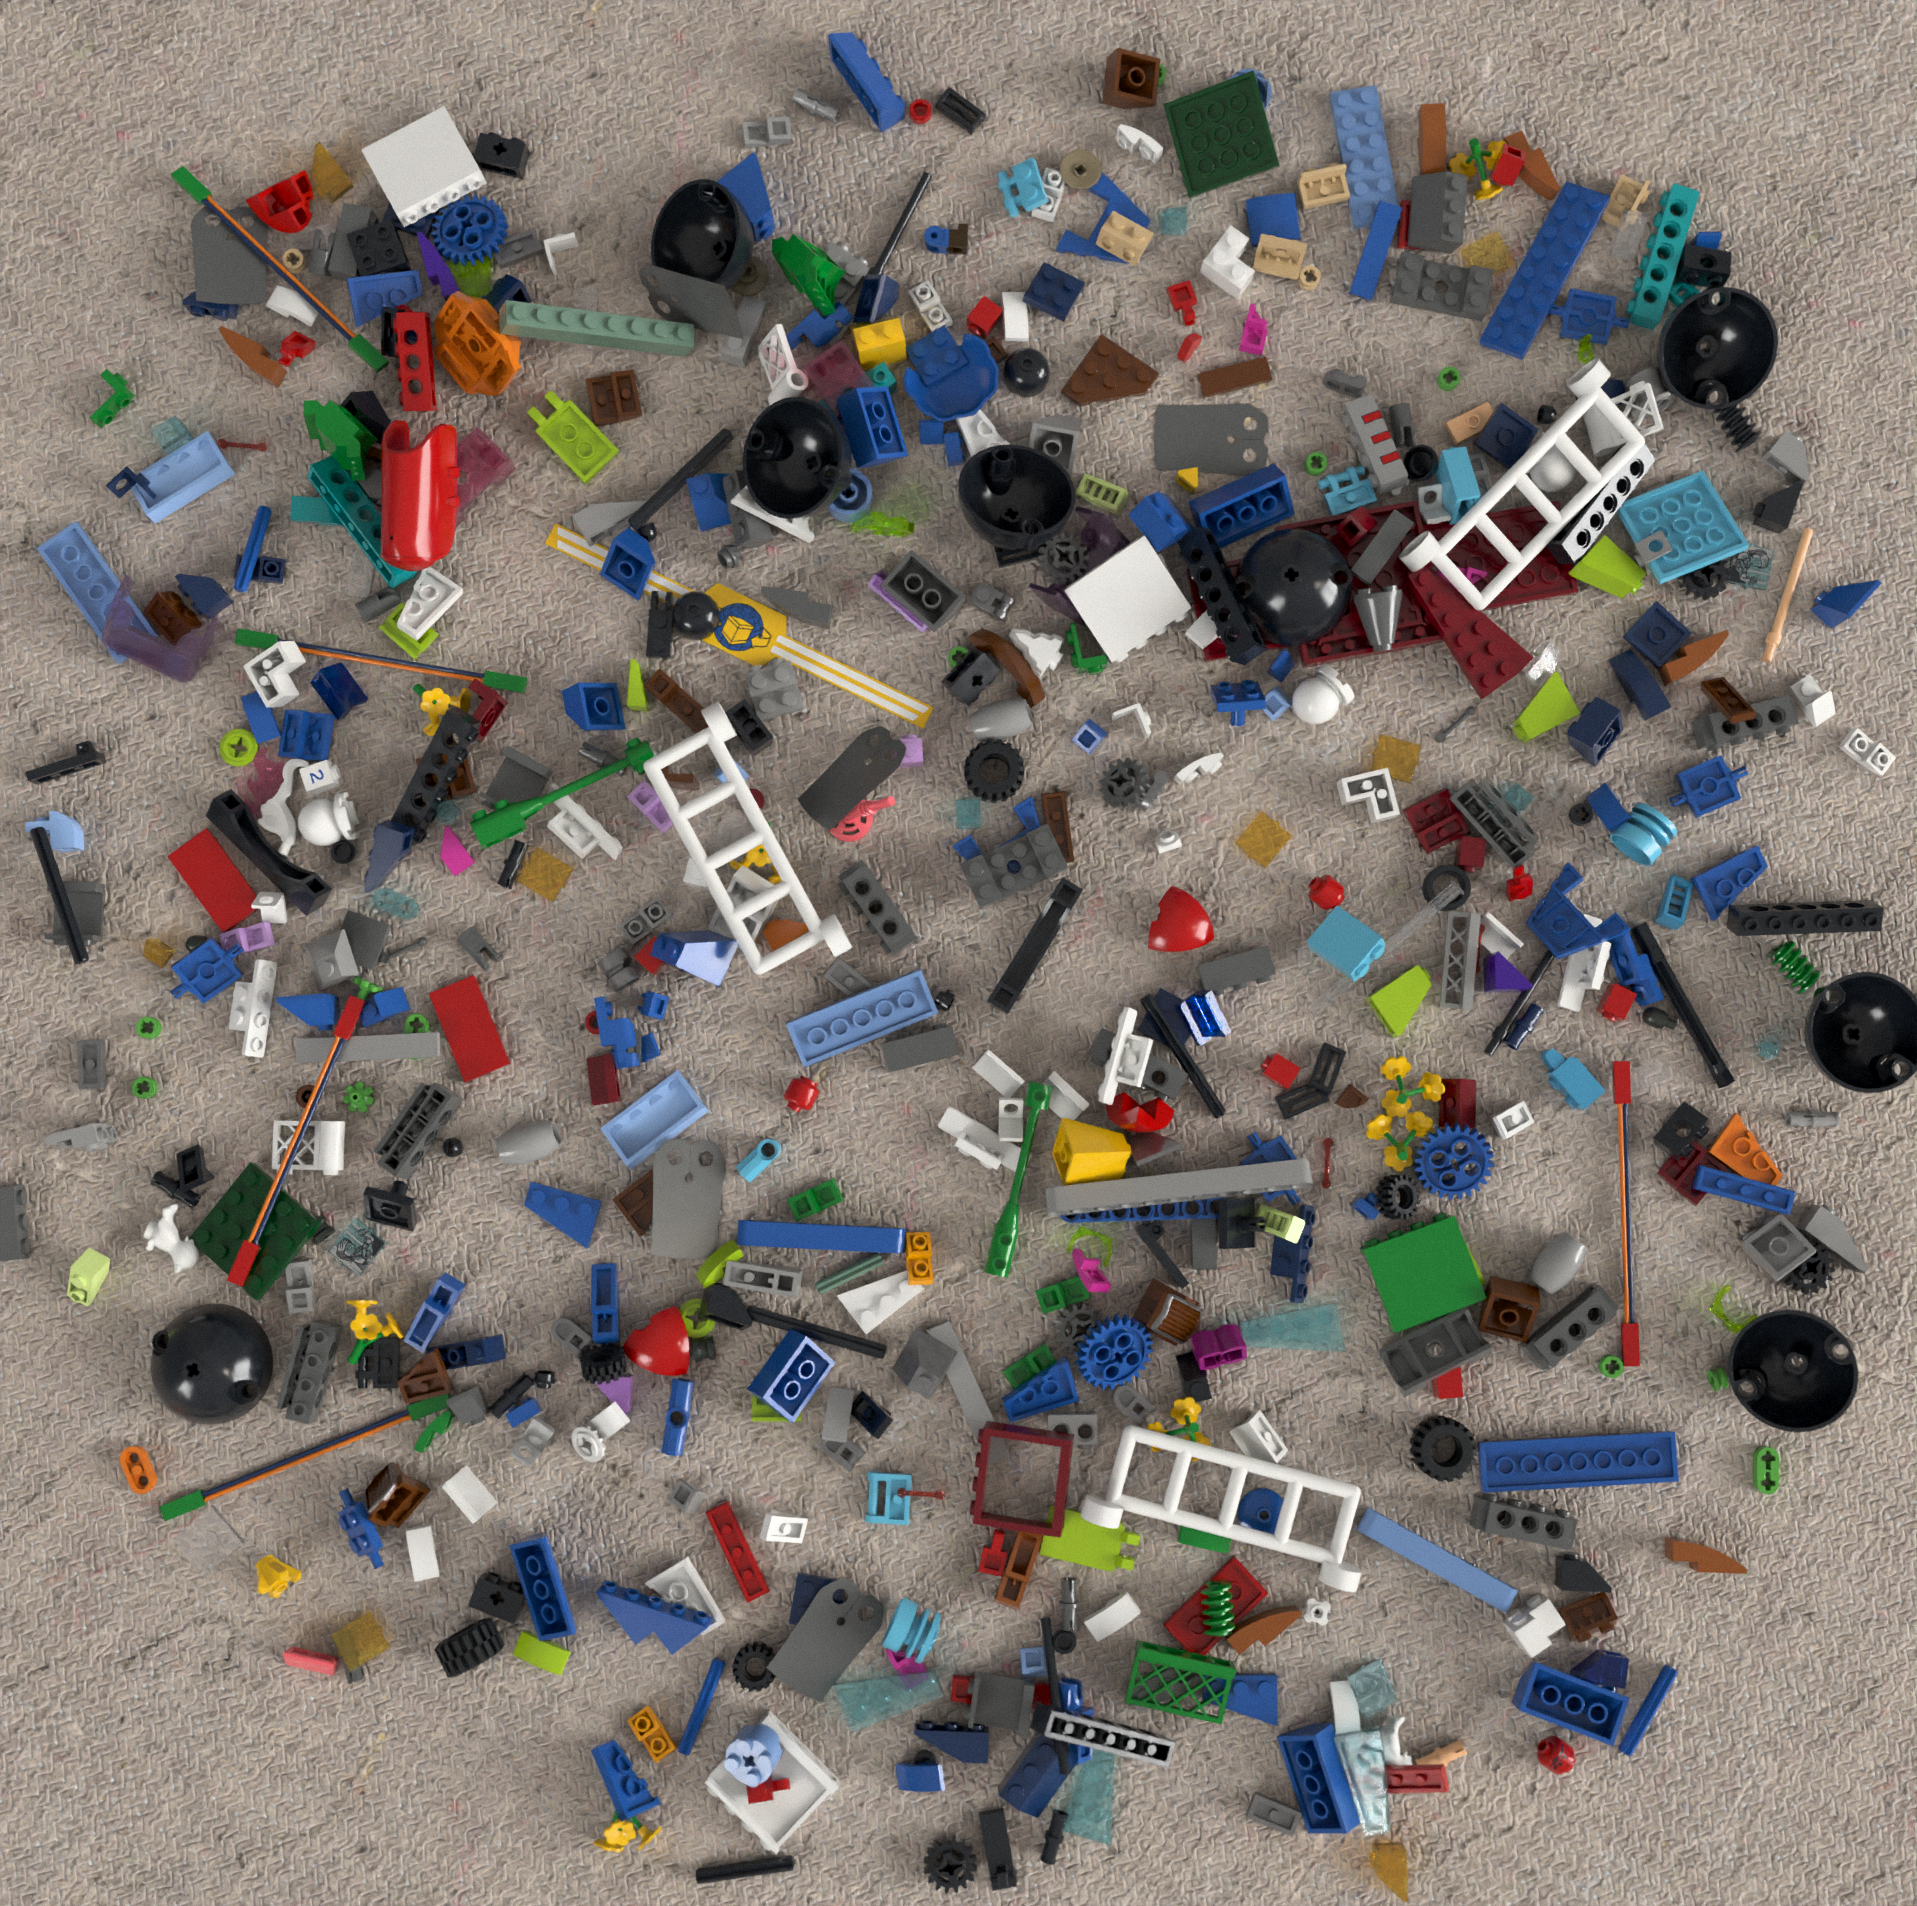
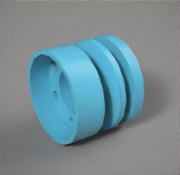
M1638 802L1632 807V812L1628 813L1631 818L1616 828L1610 834V839L1630 859L1641 865L1651 866L1661 855L1660 846H1668L1670 840L1674 839L1677 835V829L1661 812L1645 803Z
M903 1596L887 1628L882 1646L897 1653L904 1643L907 1645L905 1657L909 1659L914 1649H917L914 1661L921 1664L934 1645L942 1615L935 1612L931 1620L928 1621L930 1609L926 1608L919 1617L916 1615L918 1603Z

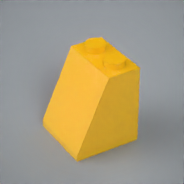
M891 315L879 318L875 323H860L849 326L861 372L873 369L882 362L890 365L906 361L905 337L898 316Z
M1062 1118L1051 1153L1062 1184L1067 1186L1120 1180L1125 1175V1166L1127 1160L1131 1157V1147L1127 1144L1122 1133Z

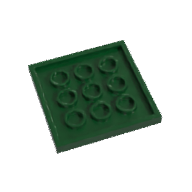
M1254 70L1163 104L1190 199L1280 166Z
M252 1162L248 1164L189 1237V1240L193 1239L194 1245L228 1276L243 1241L250 1237L274 1181L257 1164ZM283 1188L280 1190L258 1241L260 1248L243 1286H240L255 1300H260L322 1224L321 1221Z

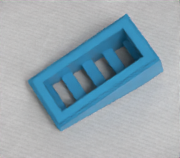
M1672 874L1670 875L1656 914L1655 923L1673 930L1679 929L1684 924L1694 885L1693 882ZM1674 886L1684 889L1685 891L1681 892L1673 888ZM1671 896L1678 897V898H1680V899H1682V900L1680 901V900L1674 899V898H1672ZM1669 905L1677 907L1678 910L1670 908Z

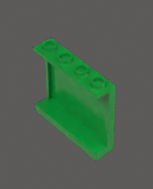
M1446 1212L1437 1214L1432 1217L1433 1221L1425 1224L1423 1221L1409 1225L1410 1229L1401 1232V1229L1387 1233L1388 1238L1380 1241L1378 1238L1370 1239L1364 1242V1247L1359 1248L1360 1252H1363L1388 1316L1389 1321L1387 1323L1390 1331L1397 1333L1487 1299L1455 1215H1447Z

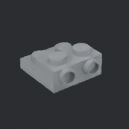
M830 241L823 251L845 270L835 289V304L839 301L846 307L862 286L865 275L869 273L868 262L860 255L853 257L849 254L848 247L842 242L835 244Z
M785 658L776 659L771 662L772 666L763 668L762 665H756L748 669L749 673L744 674L756 714L762 722L805 709L790 660L785 661Z
M91 1123L45 1136L47 1146H57V1149L66 1147L67 1149H83V1152H97L108 1149L107 1144L116 1142L118 1138L117 1132L111 1123Z
M1782 1213L1777 1217L1770 1216L1762 1223L1763 1227L1757 1232L1754 1230L1750 1231L1742 1239V1249L1758 1266L1761 1265L1776 1282L1816 1253V1249Z

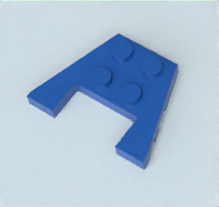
M1101 172L1099 181L1089 188V192L1109 203L1089 240L1066 230L1056 247V251L1064 254L1065 252L1075 253L1076 256L1085 257V255L1099 257L1101 260L1129 264L1096 245L1100 230L1113 211L1146 229L1150 225L1151 220Z
M1029 797L1013 808L1026 830L999 847L1040 827L1032 797ZM971 835L952 846L967 861L981 854L983 855ZM1011 861L1007 864V870L1011 874H1016L1021 870V866L1017 861Z
M1569 862L1565 864L1558 879L1554 880L1545 898L1541 899L1526 921L1527 927L1557 960L1631 931L1630 927L1616 912L1597 927H1594L1569 901L1565 895L1583 881V877Z

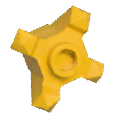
M273 1555L263 1557L255 1565L257 1569L256 1574L258 1575L257 1593L265 1594L268 1592L269 1596L275 1599L288 1587V1582L296 1583L301 1579L300 1570L280 1562Z

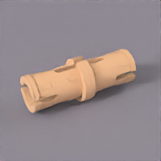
M1458 1739L1443 1748H1434V1752L1416 1759L1415 1762L1417 1765L1444 1764L1446 1767L1448 1762L1467 1755V1752L1463 1748L1464 1745L1461 1740Z

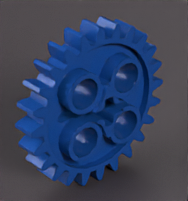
M475 194L472 200H470L468 195H465L464 201L458 199L454 205L449 203L447 210L444 208L440 209L443 214L442 216H435L438 223L432 224L435 230L431 232L434 238L433 243L440 255H443L446 261L452 260L454 265L460 261L462 266L465 267L467 262L470 261L472 266H475V262L478 259L481 263H484L485 256L492 259L491 252L499 253L497 245H504L505 242L502 238L508 237L506 229L509 227L500 206L495 204L493 199L488 201L486 196L479 200L477 194Z
M1446 1122L1444 1130L1435 1126V1134L1427 1131L1428 1140L1420 1138L1423 1147H1415L1416 1152L1420 1154L1413 1156L1414 1161L1417 1162L1413 1167L1418 1172L1416 1174L1418 1180H1423L1421 1182L1423 1188L1429 1187L1430 1194L1438 1190L1439 1198H1442L1447 1193L1449 1200H1452L1454 1194H1457L1461 1200L1462 1193L1464 1192L1471 1197V1189L1474 1188L1479 1192L1478 1184H1487L1484 1176H1492L1488 1168L1494 1167L1493 1161L1490 1160L1494 1157L1492 1151H1488L1491 1148L1489 1142H1485L1486 1138L1483 1134L1478 1136L1479 1132L1476 1128L1470 1131L1468 1124H1465L1462 1129H1460L1458 1122H1455L1453 1128H1450ZM1459 1142L1465 1143V1146L1462 1149L1454 1148V1146ZM1437 1152L1443 1153L1441 1158L1432 1159L1433 1154ZM1455 1158L1456 1163L1452 1164L1450 1160ZM1468 1163H1475L1474 1168L1470 1170L1464 1169ZM1446 1173L1453 1174V1176L1448 1180L1442 1179L1443 1175Z
M1115 1314L1113 1320L1106 1316L1105 1323L1103 1324L1097 1320V1327L1095 1329L1091 1326L1088 1327L1091 1332L1089 1335L1082 1334L1085 1342L1077 1344L1081 1349L1075 1352L1079 1358L1075 1361L1079 1367V1372L1088 1383L1091 1382L1095 1388L1099 1385L1102 1390L1107 1385L1111 1390H1114L1117 1383L1119 1386H1122L1126 1380L1131 1384V1377L1133 1375L1138 1378L1140 1377L1139 1369L1146 1370L1143 1363L1151 1361L1147 1355L1153 1352L1149 1346L1153 1343L1149 1337L1151 1334L1141 1321L1138 1322L1135 1317L1130 1319L1126 1314L1122 1318Z

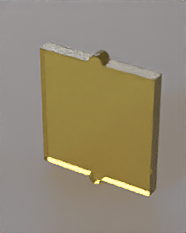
M1497 231L1461 249V253L1468 263V269L1471 265L1494 269L1493 277L1516 265L1508 251L1509 247L1505 246Z
M1381 734L1377 748L1373 752L1374 759L1370 772L1388 768L1390 778L1411 783L1415 767L1418 766L1417 759L1421 745Z
M1261 811L1235 844L1248 854V858L1255 859L1266 868L1292 835L1279 825V821L1272 820Z
M537 847L529 861L525 862V867L517 881L554 902L560 890L566 887L565 882L573 868Z
M371 1611L331 1634L338 1649L337 1654L342 1656L350 1672L390 1648L382 1634L383 1628L378 1626Z

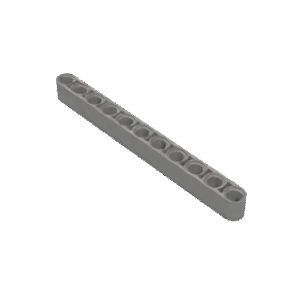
M1296 1159L1058 1186L1046 1189L1045 1197L1048 1215L1063 1216L1299 1189L1312 1186L1313 1182L1309 1160Z

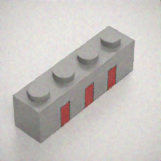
M1369 394L1345 403L1344 412L1341 414L1344 426L1349 427L1352 433L1350 437L1353 446L1358 447L1361 453L1359 455L1360 462L1369 471L1368 478L1372 488H1376L1378 494L1381 495L1405 486L1408 473L1373 395Z

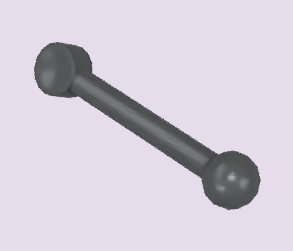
M1468 707L1466 713L1447 730L1437 734L1436 741L1438 743L1444 742L1446 736L1468 716L1475 714V708Z
M420 937L417 942L389 955L383 954L380 957V961L387 964L392 958L418 946H425L427 939Z

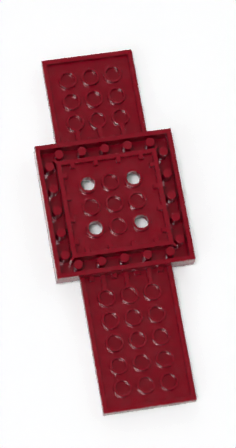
M1416 500L1367 509L1366 511L1378 524L1353 546H1350L1335 530L1350 513L1277 526L1275 531L1286 528H1301L1311 530L1326 537L1339 549L1351 571L1394 509L1414 522L1369 586L1352 575V594L1347 608L1348 615L1344 616L1338 625L1322 638L1308 644L1298 645L1302 668L1442 643L1443 639L1404 579L1412 571L1401 561L1399 555L1421 533L1429 531L1439 542L1455 524L1449 525L1448 521H1443L1438 524L1422 525ZM1559 500L1551 502L1558 511L1561 510ZM1533 505L1486 514L1519 552L1548 524L1547 520ZM1476 526L1446 554L1456 567L1463 569L1471 567L1487 572V576L1473 584L1479 592L1509 563ZM1545 546L1488 606L1480 611L1577 594L1579 591L1576 578L1568 574L1573 569V565L1559 564ZM1241 559L1226 561L1234 578ZM1432 561L1427 563L1436 573L1438 572V568ZM1188 568L1186 572L1197 620L1208 608L1198 594L1199 588L1190 577V569ZM1289 573L1288 577H1293V581H1295L1294 573ZM1337 575L1334 578L1335 583L1339 585L1345 584L1348 580L1344 575ZM1397 585V590L1402 589V600L1395 641L1392 643L1391 650L1373 651V647L1369 645L1353 600V595L1358 594L1357 589L1372 588L1373 592L1382 591V586ZM1241 586L1239 590L1241 594L1244 596L1245 586ZM1219 637L1202 649L1205 663L1228 659L1225 653L1226 647ZM1263 639L1267 648L1266 651L1293 647L1274 644Z

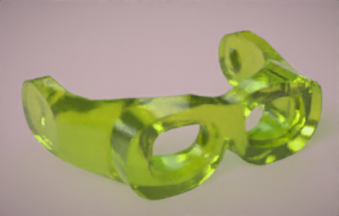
M1591 334L1583 336L1579 341L1577 357L1580 362L1585 364L1593 360L1590 346ZM1583 351L1588 353L1589 359L1584 358Z
M1079 1226L1078 1231L1074 1233L1069 1241L1066 1253H1070L1076 1239L1087 1235L1096 1236L1107 1247V1256L1103 1267L1107 1268L1112 1256L1113 1238Z
M1726 1284L1717 1292L1709 1309L1716 1317L1722 1320L1729 1331L1737 1334L1748 1323L1758 1318V1316L1754 1314L1742 1324H1735L1730 1321L1722 1307V1298L1731 1288Z

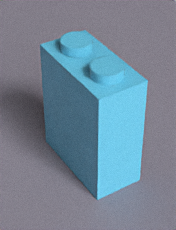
M1466 446L1459 448L1450 447L1443 450L1435 475L1437 484L1440 483L1442 485L1444 509L1451 515V520L1448 521L1449 525L1456 524L1479 501L1481 496Z
M1339 906L1332 910L1306 941L1313 953L1354 982L1367 973L1371 962L1383 954L1386 946L1382 936Z

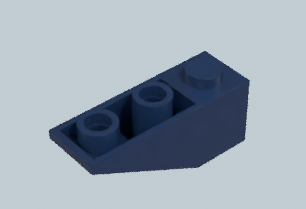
M391 820L377 824L373 831V848L368 856L370 865L364 877V883H366L364 892L369 893L379 888L410 852L415 828Z
M502 1334L427 1348V1353H429L433 1348L438 1347L446 1370L488 1364L506 1359Z
M928 1720L920 1721L919 1724L914 1725V1734L957 1760L963 1763L988 1764L989 1726L973 1723V1728H968V1726L959 1725L958 1722L947 1721L944 1725H935L933 1721Z

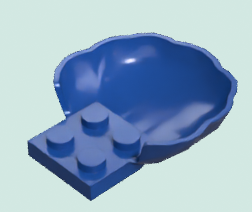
M944 325L906 347V355L916 370L913 371L911 368L906 367L903 376L904 389L922 413L936 420L947 422L974 416L983 407L985 402L997 392L999 368L995 359L991 356L987 343L977 336L964 334L962 344L957 346Z

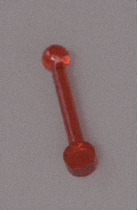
M219 439L217 442L221 449L238 447L258 449L260 452H265L267 449L266 444L262 442L259 444L227 442L225 439Z
M1480 924L1475 974L1481 971L1479 959L1482 933L1485 931L1483 924Z
M1331 1138L1323 1140V1145L1326 1148L1324 1180L1321 1184L1325 1189L1331 1186L1329 1180L1330 1147L1333 1145Z
M904 1488L897 1490V1495L901 1498L906 1495L935 1497L937 1500L945 1498V1492L942 1490H937L936 1492L908 1491Z

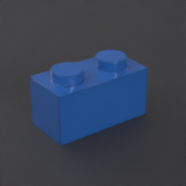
M958 432L943 434L948 467L963 465L965 455L960 447L963 445L962 436L959 437Z
M529 1397L522 1401L523 1405L518 1408L515 1405L508 1409L509 1413L506 1414V1417L512 1428L542 1411L535 1398L530 1399Z

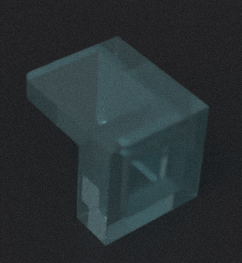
M176 415L152 430L157 441L168 454L194 439L185 424Z

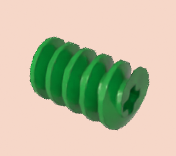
M1790 940L1776 946L1766 955V958L1774 956L1775 959L1771 964L1774 966L1780 963L1781 967L1778 972L1781 973L1787 970L1788 973L1784 979L1794 978L1795 980L1790 986L1793 988L1800 985L1801 988L1797 993L1802 994L1815 984L1821 972L1813 970L1814 964L1812 962L1806 963L1808 960L1806 955L1799 956L1802 950L1800 948L1793 949L1795 942Z
M1224 1580L1204 1582L1203 1584L1207 1585V1588L1200 1592L1201 1594L1208 1595V1598L1202 1600L1201 1603L1209 1605V1608L1203 1610L1202 1614L1209 1615L1210 1618L1204 1620L1203 1624L1211 1626L1210 1629L1204 1631V1634L1210 1636L1232 1634L1235 1624L1230 1620L1234 1618V1613L1229 1610L1233 1608V1603L1228 1601L1232 1598V1593L1227 1591L1232 1587L1231 1582Z

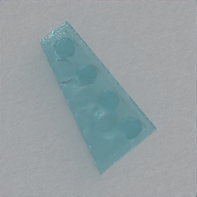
M1336 1303L1239 1322L1241 1334L1247 1347L1346 1352Z
M935 1670L840 1682L833 1685L852 1733L944 1695Z
M1382 1727L1336 1734L1333 1739L1365 1836L1388 1833L1391 1829Z
M1092 1749V1759L1081 1764L1067 1812L1068 1818L1064 1827L1065 1832L1111 1846L1115 1754Z

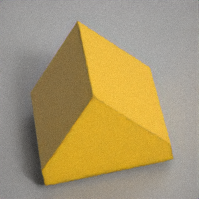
M1198 467L1179 470L1175 481L1190 494H1194L1198 486Z

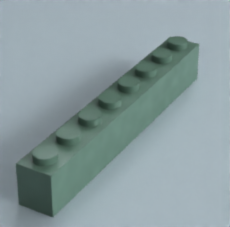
M506 300L499 310L500 334L683 357H686L694 348V324Z

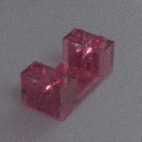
M842 340L802 368V371L808 378L810 388L815 395L819 393L845 430L836 398L843 395L844 390L847 388L874 387Z
M478 427L457 446V467H460V472L466 473L468 478L464 484H457V496L460 497V507H457L456 527L465 519L462 512L494 481L500 485L516 470L512 460Z

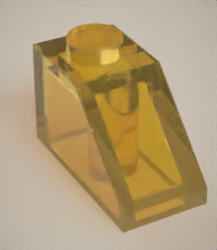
M318 142L315 145L311 177L316 183L314 189L322 199L327 197L333 204L354 188V186L323 145Z
M1402 1842L1372 1843V1851L1368 1852L1370 1868L1373 1867L1376 1875L1403 1902H1408L1406 1848Z

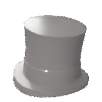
M1648 368L1640 371L1625 382L1628 391H1630L1629 386L1644 381L1645 384H1651L1659 414L1665 411L1675 399V394L1672 391L1667 392L1659 368ZM1646 391L1637 395L1634 405L1641 408L1644 407L1648 399ZM1633 407L1631 415L1638 418L1641 410ZM1646 413L1643 419L1651 418L1653 416Z

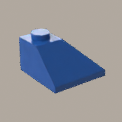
M707 473L686 479L701 532L731 524L722 478L729 474Z
M628 527L613 539L600 572L601 576L636 600L641 599L655 565L648 540Z
M1874 580L1837 586L1828 592L1823 590L1813 600L1816 604L1810 610L1832 629L1851 618L1882 582Z
M576 683L562 690L566 714L584 731L626 729L617 683Z
M323 993L276 997L277 1003L309 1026L318 1027V1031L333 1030V1026H337L339 1022V996Z

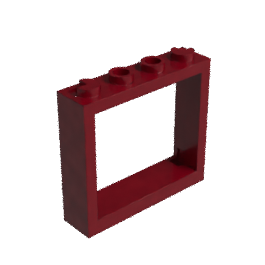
M987 1421L983 1429L980 1428L978 1433V1443H981V1452H977L975 1467H979L978 1476H974L972 1491H976V1499L971 1501L970 1515H974L973 1524L1061 1538L1064 1530L1074 1434ZM991 1436L1061 1447L1053 1523L983 1512Z

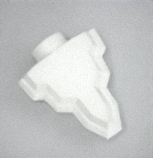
M1013 628L1008 635L1014 647L1023 652L1024 658L1031 665L1032 671L1039 679L1048 668L1054 671L1064 656L1059 651L1065 638L1055 633L1049 636L1043 632L1033 634L1026 629Z

